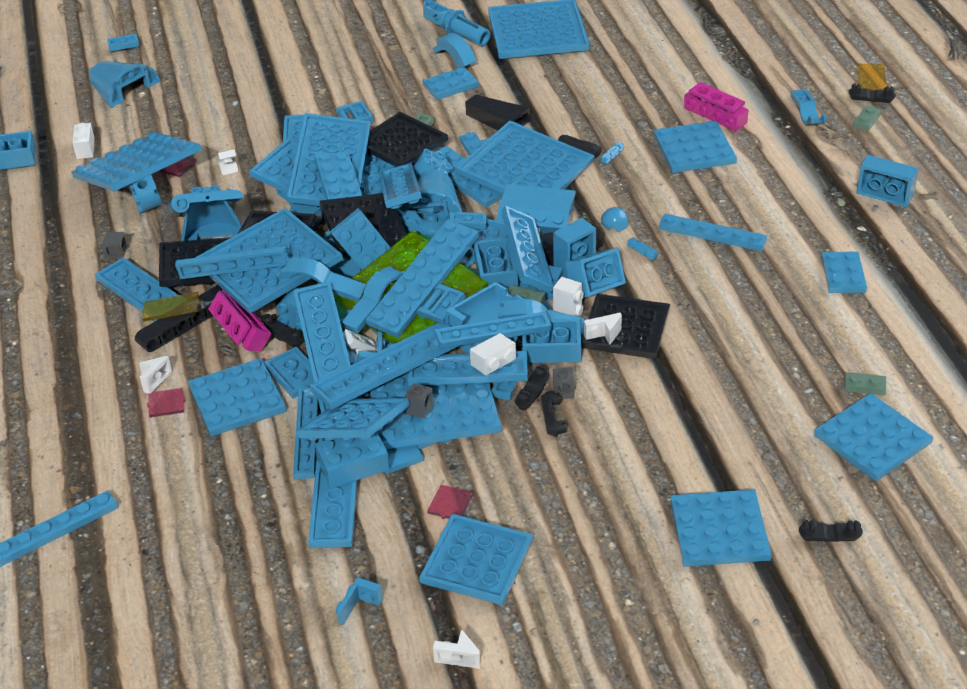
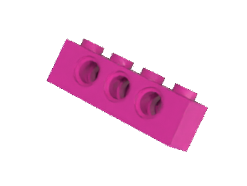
M700 82L684 95L685 109L711 121H717L718 124L733 131L739 130L748 123L749 109L742 107L745 105V101Z
M224 290L222 292L218 291L208 310L236 344L240 345L242 342L243 348L247 351L261 352L271 332L254 312L249 314Z

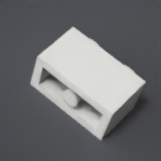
M91 123L74 125L73 147L76 158H92L95 138Z
M561 277L553 287V311L577 317L581 316L584 294L582 283Z
M501 333L470 349L471 366L484 375H488L516 359L515 342Z

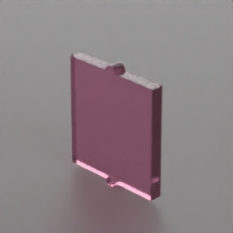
M186 157L159 171L167 175L181 177L197 163V160Z
M183 388L156 391L148 394L149 402L147 407L149 408L150 418L184 413V403L186 400L183 395Z
M440 485L427 513L440 516L442 519H449L452 514L463 516L473 497V492L461 490L459 487L453 488Z

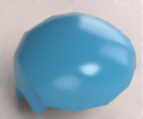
M611 207L601 216V224L607 230L614 228L617 232H620L629 225L627 213L619 207Z

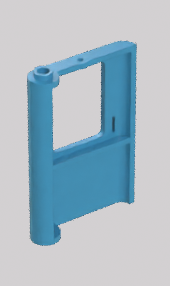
M230 189L225 191L179 194L171 199L167 205V210L170 215L177 217L189 208V204L193 202L228 200V202L236 203L243 199L244 195L239 190Z

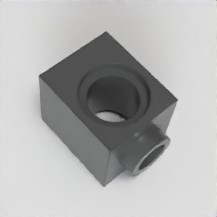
M107 231L102 243L104 256L110 259L123 258L128 246L125 232Z
M572 368L553 369V392L559 393L561 399L574 398Z
M413 384L405 394V398H408L410 406L406 408L407 415L425 419L434 407L432 388Z

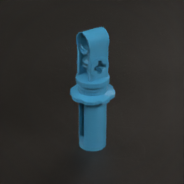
M425 0L423 2V17L440 25L446 30L447 34L456 33L481 47L488 43L491 35L490 31L468 20L463 10L454 11L448 9L434 0Z

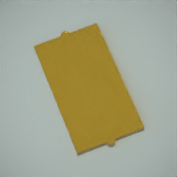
M858 63L859 84L862 88L875 91L884 90L887 87L884 64Z
M194 292L144 302V309L142 310L143 322L198 312V304H200L199 294Z

